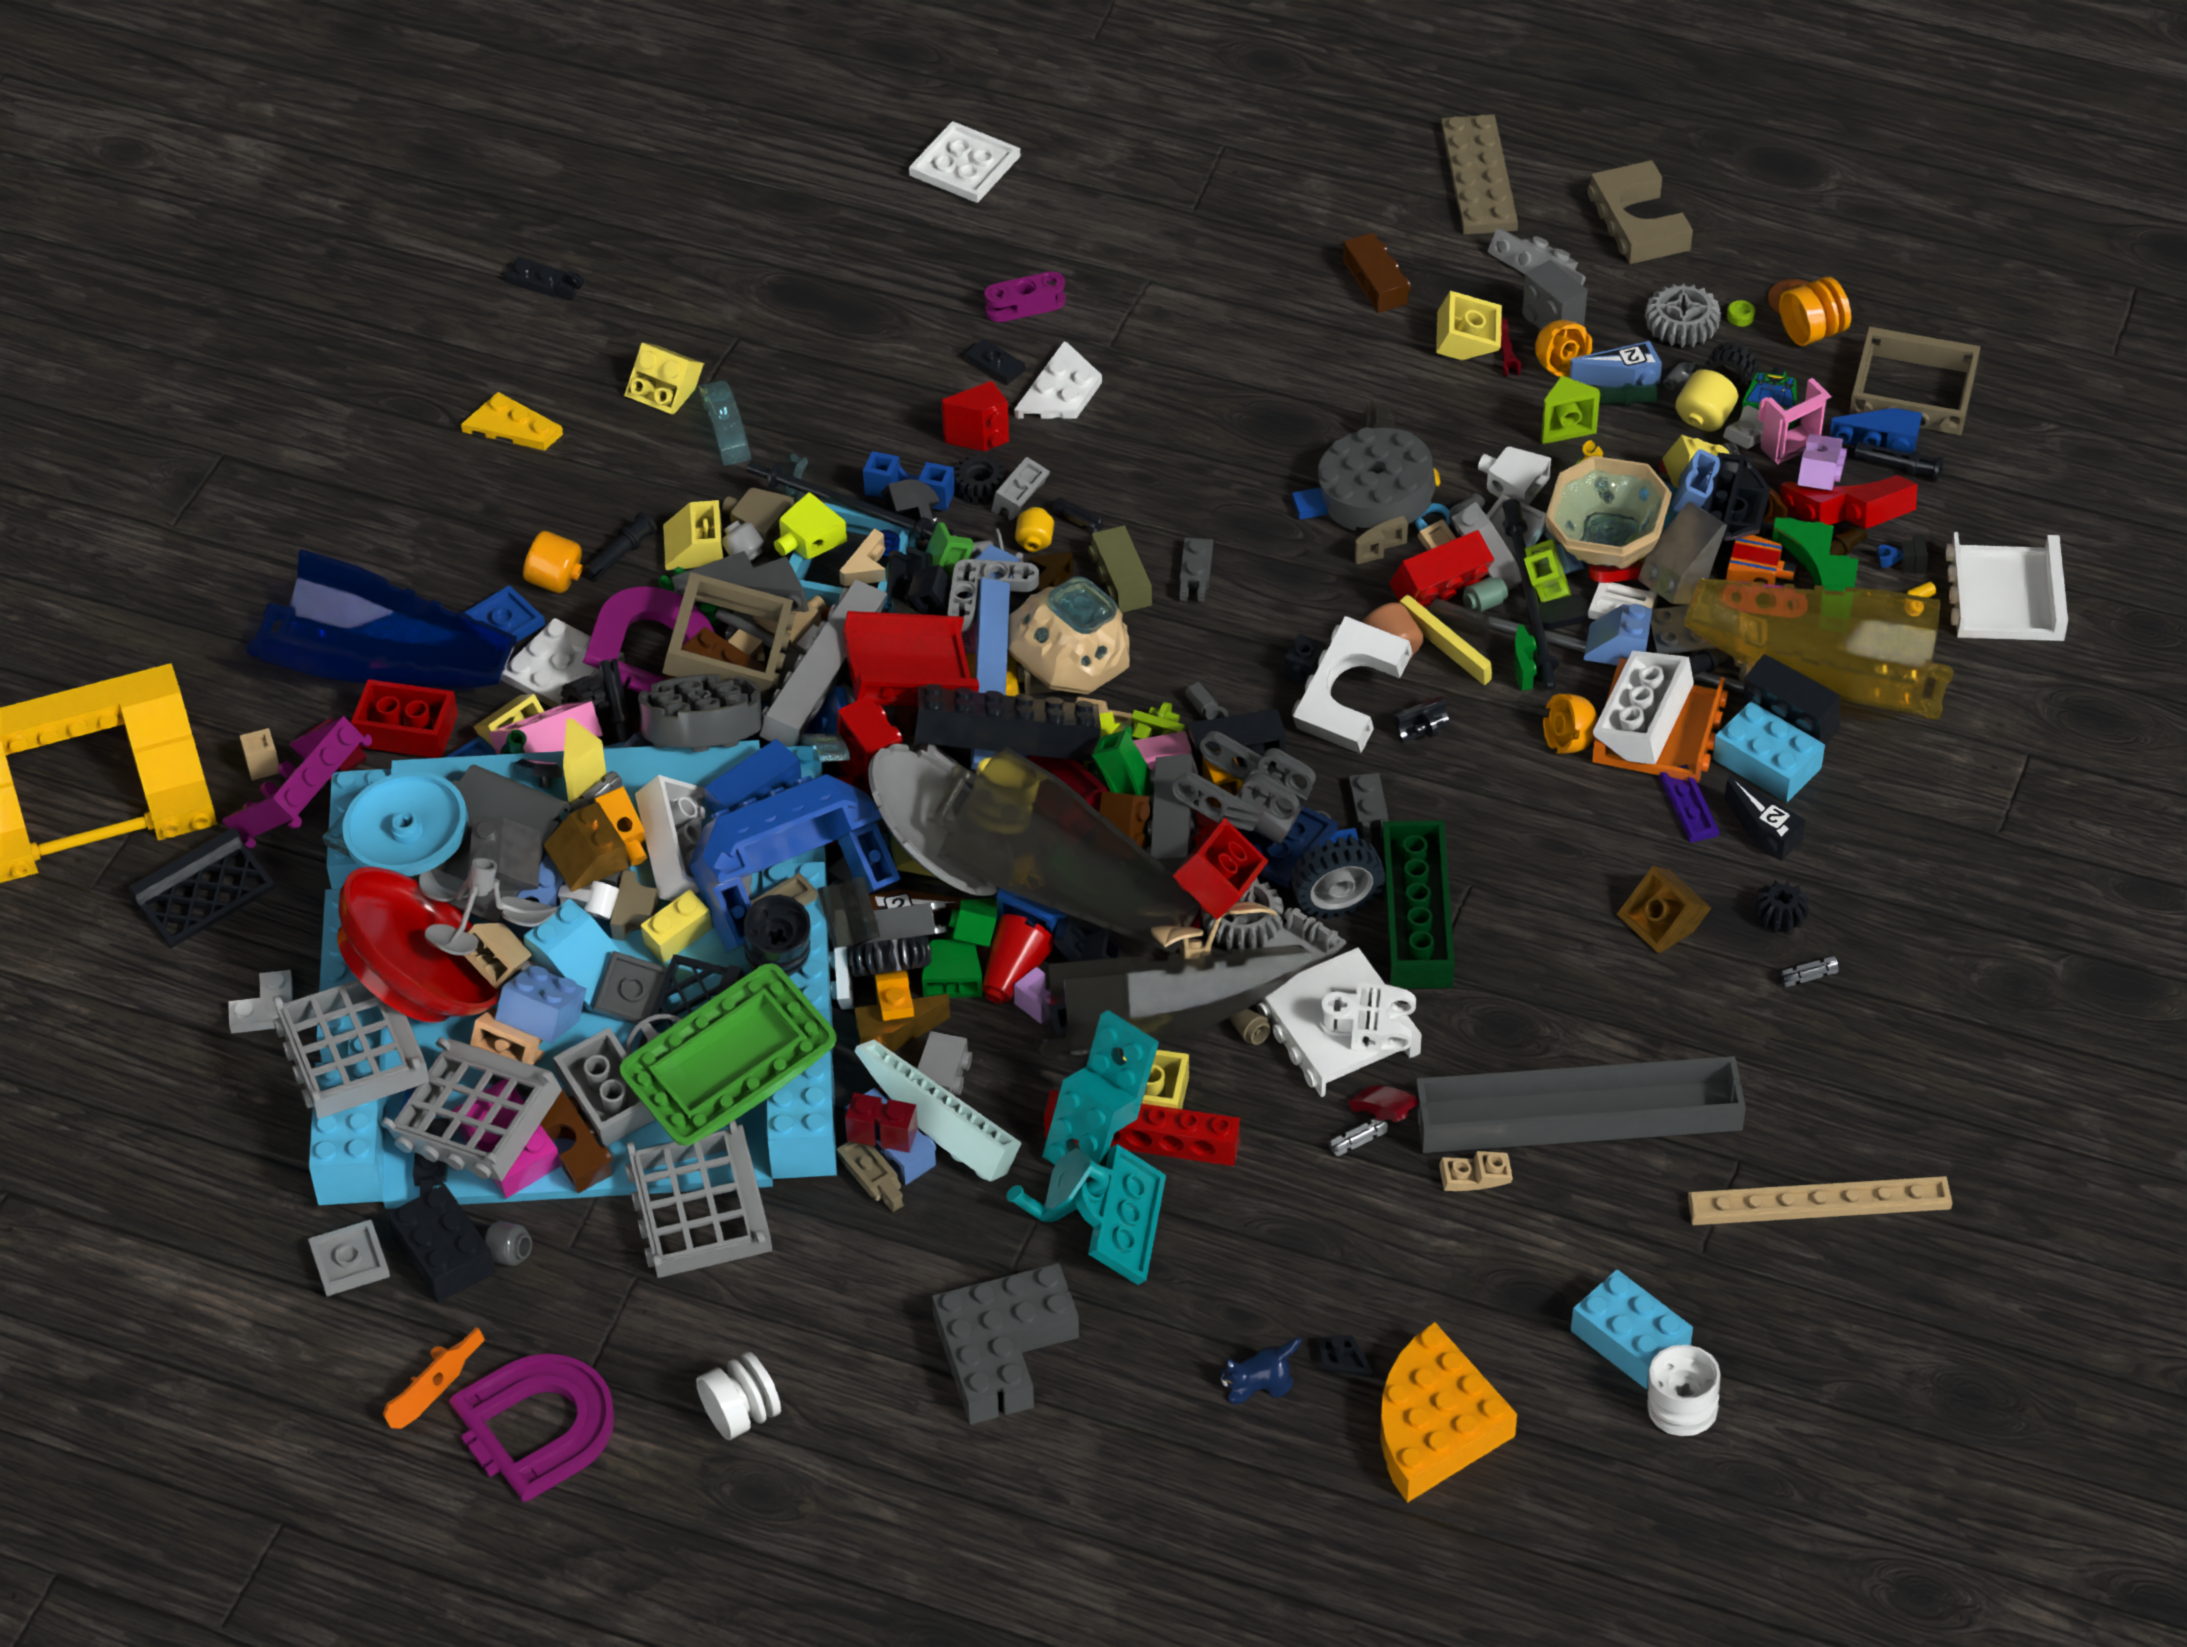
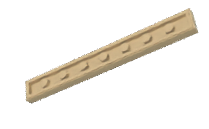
M1947 1176L1688 1192L1692 1225L1948 1210L1952 1207Z

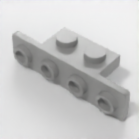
M1501 228L1496 229L1488 248L1490 255L1524 274L1551 260L1583 285L1585 276L1575 271L1578 262L1569 258L1570 254L1561 249H1553L1548 246L1547 240L1537 236L1521 240Z

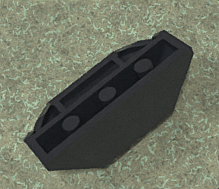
M1718 452L1717 457L1720 460V468L1713 479V490L1705 501L1703 509L1727 525L1722 541H1733L1760 533L1770 487L1751 465L1752 462L1747 456Z

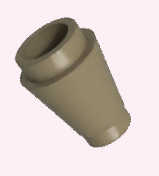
M1238 1003L1233 1004L1227 1010V1019L1230 1020L1245 1042L1258 1045L1268 1038L1271 1027L1266 1017Z

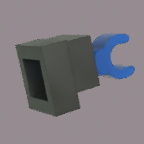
M1924 534L1913 535L1912 540L1902 541L1901 549L1889 545L1878 546V556H1881L1880 567H1890L1901 561L1903 574L1927 573L1928 552Z

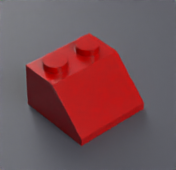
M992 380L941 400L943 438L946 444L987 451L1009 442L1008 401Z

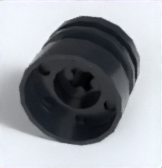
M778 894L765 896L755 901L747 910L744 919L745 959L753 970L764 964L771 963L778 965L789 977L799 972L807 963L810 954L811 923L809 913L803 904L792 897Z

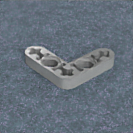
M963 559L958 561L953 571L948 616H959L960 609L965 610L961 632L970 630L975 623L981 577L1009 582L1010 591L1030 592L1038 587V568L1026 562ZM965 572H970L969 581H964ZM993 572L1004 574L999 579L991 578L989 575ZM960 592H969L970 594H972V596L967 599H962L957 597V594Z

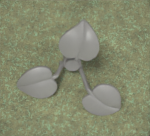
M487 858L473 859L471 869L465 881L436 868L421 873L419 877L421 893L433 900L449 902L454 898L461 900L469 896L458 929L445 924H436L429 926L425 931L424 938L428 944L453 955H468L477 949L478 938L473 934L464 932L476 896H486L493 889L496 907L503 910L502 917L512 923L527 927L543 924L557 912L558 907L518 897L507 896L500 898V880L495 879L497 864Z

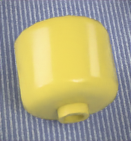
M1708 369L1697 370L1691 374L1678 395L1675 407L1678 415L1687 424L1704 431L1714 432L1723 427L1737 403L1738 392L1733 383L1720 373Z

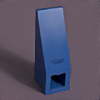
M1890 408L1833 417L1829 437L1843 439V444L1857 446L1858 442L1862 441L1876 446L1911 453L1916 448L1922 413Z

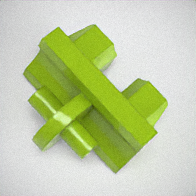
M1164 702L1160 709L1151 707L1149 714L1134 710L1131 717L1134 724L1132 731L1133 741L1150 738L1152 734L1160 736L1185 731V725L1178 723L1180 715L1172 713V704Z

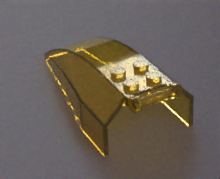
M1699 578L1684 619V625L1725 653L1752 667L1765 653L1840 694L1841 699L1901 712L1922 713L1927 718L1933 720L1941 717L1943 710L1941 703L1947 684L1952 681L1954 670L1950 666L1932 663L1939 625L1940 600L1881 589L1845 587V591L1825 590V586H1815L1814 590L1796 589L1794 584H1784V588L1764 587V582L1744 583L1733 580ZM1928 677L1936 679L1930 700L1922 699Z

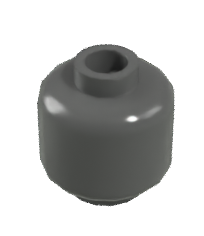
M497 1221L482 1236L491 1249L494 1263L517 1266L524 1259H527L532 1250V1239L527 1229L519 1224Z

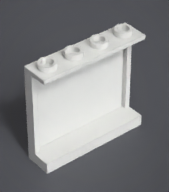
M1954 532L1952 544H1947L1946 561H1951V565L1948 566V582L1953 583V586L1950 587L1949 602L1950 604H1955V608H1952L1951 625H1956L1957 638L2064 641L2068 614L2059 535H2048L2044 548L1959 545L1958 532Z
M1355 948L1260 989L1259 1004H1257L1259 1014L1267 1018L1272 1026L1276 1040L1279 1043H1284L1293 1064L1300 1066L1304 1072L1307 1084L1311 1088L1315 1087L1321 1097L1326 1094V1083L1396 1053L1351 1049L1352 1037L1329 1035L1320 1026V1018L1323 1014L1321 1008L1322 999L1328 993L1339 991L1356 994L1358 982L1385 985L1359 948ZM1373 990L1369 991V998H1372ZM1339 999L1336 1000V1008H1339ZM1401 1015L1400 1018L1391 1019L1413 1032L1412 1045L1404 1050L1409 1059L1419 1055L1421 1052L1422 1034L1409 1016ZM1334 1019V1028H1337L1338 1019ZM1365 1036L1364 1044H1367L1368 1036ZM1392 1037L1393 1039H1396V1040H1403V1039H1405V1038H1403V1037Z

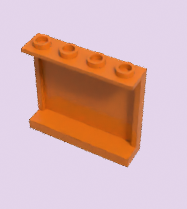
M1619 658L1607 701L1628 659ZM1720 678L1718 689L1697 685L1692 686L1656 764L1626 761L1596 737L1594 740L1592 762L1660 775V772H1667L1671 778L1688 781V777L1696 780V783H1699L1702 771L1708 772L1711 755L1707 753L1708 750L1714 751L1715 735L1717 734L1713 733L1714 729L1720 730L1723 712H1720V708H1726L1729 691L1724 690L1725 678ZM1687 765L1689 769L1680 768L1678 766Z

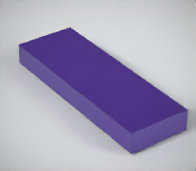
M1687 765L1678 766L1680 768L1689 769ZM1660 772L1659 778L1689 842L1718 837L1719 829L1696 780L1688 777V781L1671 778L1667 772Z

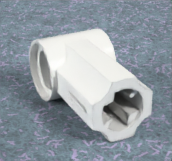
M592 881V884L571 892L565 884L560 887L558 897L561 902L560 906L570 898L589 915L610 920L619 889L602 882Z

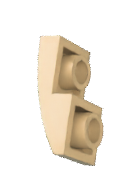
M1477 1151L1473 1159L1442 1157L1439 1164L1444 1191L1480 1190L1505 1185L1513 1180L1508 1153Z

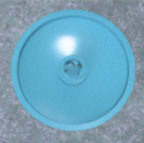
M406 771L392 774L373 782L354 798L344 816L342 826L343 837L348 852L359 866L380 867L409 877L436 868L449 859L460 847L466 836L469 818L462 794L450 781L429 772Z

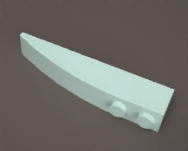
M873 1039L856 1046L855 1053L891 1100L916 1104L918 1128L931 1137L939 1146L948 1151L953 1159L965 1163L975 1171L977 1176L990 1182L1008 1174L1020 1148V1141Z

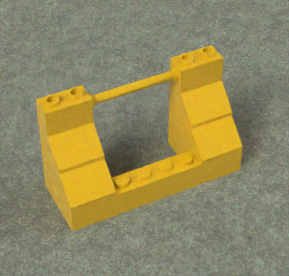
M172 663L0 708V883L38 873L35 861L41 860L40 856L141 830L148 827V830L155 829L159 841L217 825L214 808ZM124 724L149 812L144 813L145 817L142 816L38 845L36 842L30 843L6 755Z

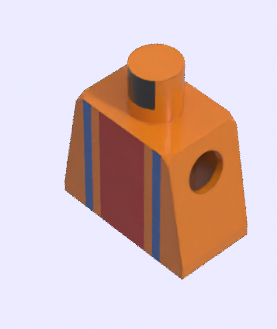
M1755 535L1735 540L1727 569L1726 583L1744 581L1775 585L1776 578L1793 581L1797 564L1780 561L1782 553L1781 544Z

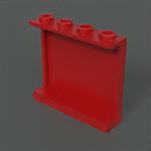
M847 611L842 635L855 700L858 701L870 695L876 705L915 707L918 686H925L927 684H937L944 689L953 690L958 687H965L973 690V692H978L980 687L978 678H971L961 636L964 617Z

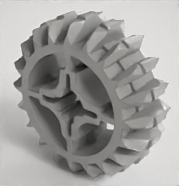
M1684 282L1681 286H1676L1672 283L1670 288L1662 286L1660 292L1654 291L1652 298H1649V302H1647L1645 310L1647 328L1652 332L1653 337H1659L1661 343L1668 341L1671 346L1680 344L1682 348L1686 344L1694 348L1696 342L1704 345L1706 339H1712V336L1719 328L1721 317L1718 301L1714 300L1713 294H1706L1705 288L1696 289L1695 284L1691 287L1685 286Z
M1256 878L1242 898L1237 901L1262 904L1277 912V918L1265 912L1229 914L1222 917L1214 939L1217 946L1226 943L1228 951L1233 947H1238L1240 952H1242L1244 948L1249 947L1254 952L1256 945L1263 946L1268 943L1270 938H1275L1277 931L1282 930L1283 920H1285L1284 903L1282 898L1279 897L1277 889H1270L1268 882L1260 884L1258 878ZM1201 908V916H1203L1202 925L1204 930H1207L1209 936L1215 918Z

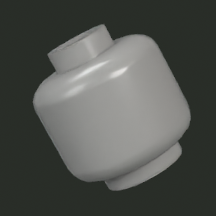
M737 520L724 529L726 536L722 538V546L729 556L745 551L749 561H752L763 553L761 548L764 545V540L752 523L745 522L740 524Z

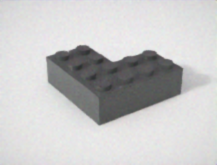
M1060 1263L932 1296L934 1321L970 1425L999 1417L998 1392L1003 1393V1410L1005 1415L1034 1408L1033 1383L1022 1353L1079 1338L1078 1313L1072 1296L1068 1292V1285Z

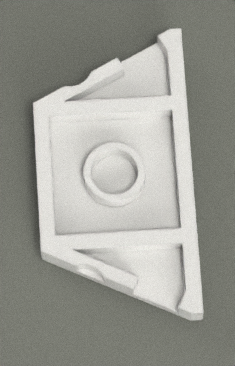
M1063 342L1014 409L1015 418L1024 419V414H1041V419H1052L1054 417L1077 418L1102 384V375L1067 342Z

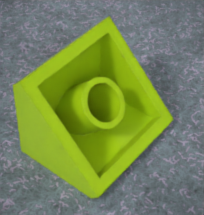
M1562 375L1544 399L1541 432L1542 444L1596 434L1600 400L1599 389Z

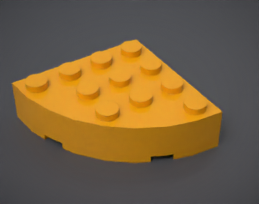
M1435 1322L1416 1335L1399 1354L1389 1372L1382 1397L1380 1434L1382 1451L1391 1479L1407 1503L1515 1437L1517 1413Z

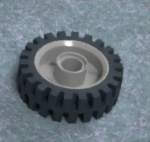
M1344 837L1337 838L1336 843H1333L1332 839L1325 841L1326 846L1321 847L1320 844L1313 846L1314 852L1307 850L1303 854L1304 859L1299 858L1296 861L1297 866H1293L1291 870L1292 875H1290L1295 896L1303 911L1305 910L1309 915L1314 913L1315 917L1321 918L1323 915L1326 918H1333L1334 913H1337L1338 917L1345 916V911L1348 910L1350 914L1357 912V906L1363 909L1368 905L1366 900L1373 902L1377 898L1375 893L1380 894L1382 885H1385L1386 876L1376 849L1371 843H1366L1361 838L1357 841L1356 837H1349L1346 842Z

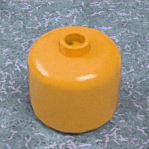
M541 531L535 537L528 551L523 567V578L527 582L557 594L564 593L570 587L573 580L577 581L582 572L583 565L580 564L582 549L580 545L554 533Z

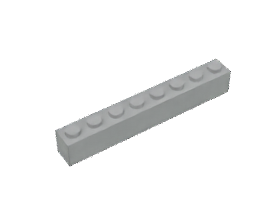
M855 579L849 589L846 587L843 589L838 600L839 605L833 604L827 616L828 621H822L817 630V638L812 637L809 640L805 649L806 655H799L794 665V673L789 671L782 684L783 689H777L770 704L771 708L768 706L764 708L761 714L763 725L760 737L771 742L777 738L785 747L797 745L825 702L826 697L830 694L848 666L842 635L847 611L882 613L888 593Z

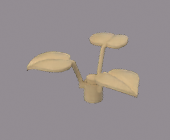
M1236 902L1218 920H1214L1205 946H1202L1201 940L1188 938L1202 936L1203 930L1181 926L1179 914H1187L1188 909L1186 907L1166 903L1135 909V913L1138 916H1169L1175 921V926L1152 927L1151 934L1165 948L1179 940L1180 972L1186 974L1205 972V955H1211V945L1223 916L1265 912L1277 918V912L1262 904Z

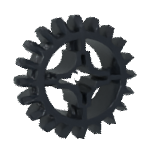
M925 936L856 945L848 949V966L851 969V975L855 977L927 967L932 961L931 945H929V939Z

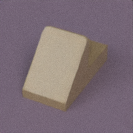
M874 528L840 569V583L842 585L851 586L855 579L866 584L886 580L885 568L877 563L885 551L883 533Z

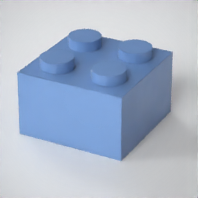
M530 965L502 987L495 1020L552 1043L579 1022L587 988L577 985L570 978H560L553 975L543 967Z

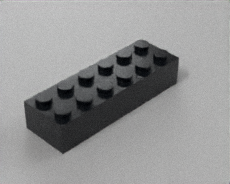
M937 684L918 686L914 712L915 743L1096 762L1092 754L1100 739L1101 724L1098 705H1094L1089 701L1081 700L1071 703L1064 702L1056 697H1049L1043 700L1034 699L1027 694L1007 696L998 691L980 693L973 692V690L965 687H958L955 690L944 689Z

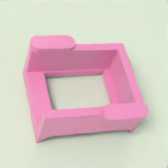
M1811 378L1807 383L1805 402L1786 411L1772 397L1763 398L1760 402L1758 420L1764 422L1760 448L1777 465L1804 453L1808 435H1821L1826 399L1832 396ZM1801 417L1800 426L1788 431V423Z

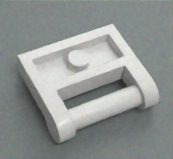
M1613 582L1599 583L1589 608L1588 618L1597 620L1622 604H1639L1646 608L1654 609L1659 594L1652 589L1646 591Z

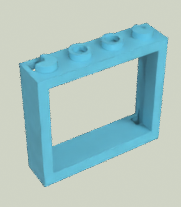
M824 503L846 521V531L869 535L875 528L884 534V539L897 541L895 550L907 554L906 547L917 549L918 539H916L913 531L843 506ZM794 550L789 562L804 589L806 600H810L815 595H818L825 601L828 608L833 606V604L839 605L838 600L844 588L805 581L804 578L813 558L805 559ZM889 561L885 568L886 580L879 582L877 589L888 593ZM887 597L882 609V613H886L887 609L892 608L887 605Z

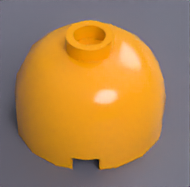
M1565 319L1550 322L1543 327L1535 342V352L1539 363L1550 373L1560 377L1562 375L1569 376L1572 358L1589 355L1592 351V338L1586 332V328L1577 322Z
M1554 695L1546 708H1551L1549 717H1544L1543 720L1544 736L1548 746L1551 749L1556 747L1558 750L1556 753L1571 754L1586 749L1595 739L1593 730L1599 720L1595 708L1589 700L1579 695Z

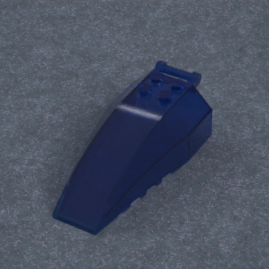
M300 549L297 581L290 606L285 607L275 603H268L263 612L264 619L255 638L249 641L246 650L251 656L260 657L261 661L315 677L366 684L367 680L371 679L442 690H464L499 684L517 642V636L481 620H475L470 615L461 611L457 614L442 607L441 602L434 599L429 602L415 595V591L407 587L405 590L393 586L389 584L388 579L362 567ZM283 620L277 634L270 632L275 621Z

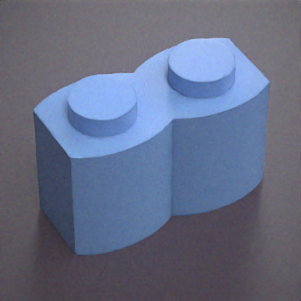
M1699 449L1694 454L1679 477V488L1672 498L1673 510L1680 512L1687 502H1693L1702 507L1713 490V479L1720 468L1719 457L1702 449Z

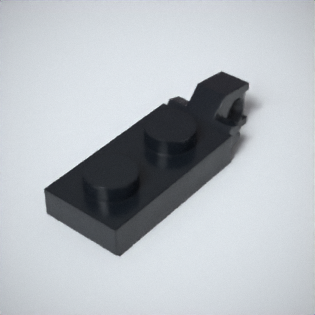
M448 1118L433 1119L425 1132L442 1137L451 1121ZM415 1153L413 1166L414 1186H420V1196L447 1182L448 1164L439 1160L432 1162L421 1154Z

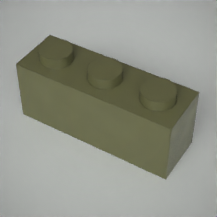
M1125 525L1092 533V545L1088 546L1089 557L1092 563H1097L1099 580L1101 583L1105 582L1106 594L1110 601L1118 607L1121 613L1152 606V585Z

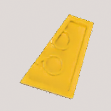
M499 392L461 424L462 432L472 434L473 431L485 433L486 438L495 440L498 436L512 439L513 444L544 451L563 435L562 426Z

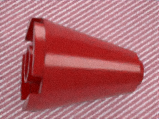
M1003 914L996 924L982 984V990L986 993L985 997L996 1004L1009 1002L1014 997V984L1035 967L1038 968L1053 951L1054 938L1051 933L1037 923L1034 928L1025 924L1027 918L1022 916Z

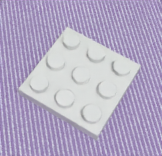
M952 121L909 167V176L978 203L1020 157V148Z
M554 618L500 671V678L502 681L526 694H535L538 700L553 708L562 705L561 699H563L560 695L561 691H563L562 686L584 676H590L593 670L596 669L582 663L591 636ZM619 652L618 661L625 662L624 654Z

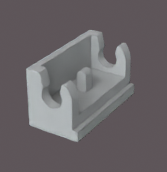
M1026 457L996 491L991 511L998 515L1003 507H1005L1010 513L1008 519L1013 520L1018 510L1045 483V479L1049 476L1050 471Z

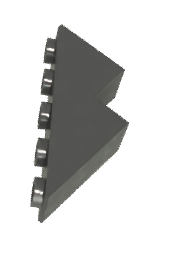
M745 551L671 577L675 589L674 593L682 597L689 574L693 572L793 600L791 611H809L804 589L787 556L753 568Z

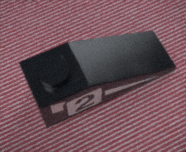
M1730 776L1727 779L1724 799L1757 847L1766 854L1783 861L1803 840L1806 820L1734 777Z

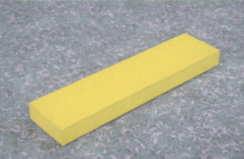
M1406 595L1400 600V603L1407 608L1421 629L1423 636L1484 686L1492 680L1491 662L1411 596Z

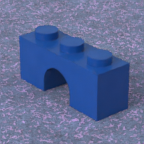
M872 451L863 469L865 495L883 498L881 491L888 484L910 479L918 480L930 486L936 493L939 502L933 509L947 511L955 493L954 467L926 462L921 475L916 476L905 472L901 468L899 456Z

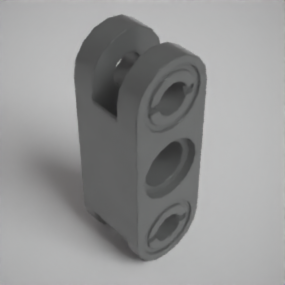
M945 901L854 913V923L876 921L877 932L856 935L857 945L949 932V926H935L933 911L946 908Z

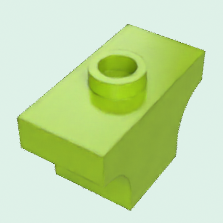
M1551 539L1525 548L1527 558H1524L1526 568L1531 584L1536 589L1541 602L1571 596L1555 541Z

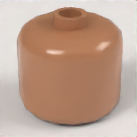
M1401 603L1382 605L1362 620L1364 624L1408 640L1413 653L1411 658L1423 643L1421 629L1407 608Z

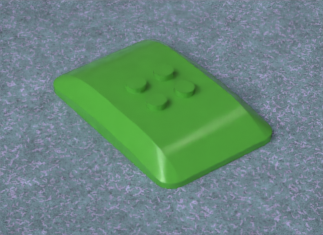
M764 964L626 1057L620 1065V1073L623 1080L673 1141L678 1145L688 1146L702 1140L737 1119L804 1072L834 1047L836 1033L833 1027L778 965Z

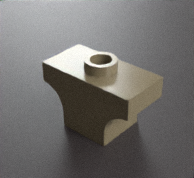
M623 870L619 893L610 922L612 937L615 940L625 941L631 932L641 930L640 925L658 913L660 903L657 888L641 885L637 881L635 871Z

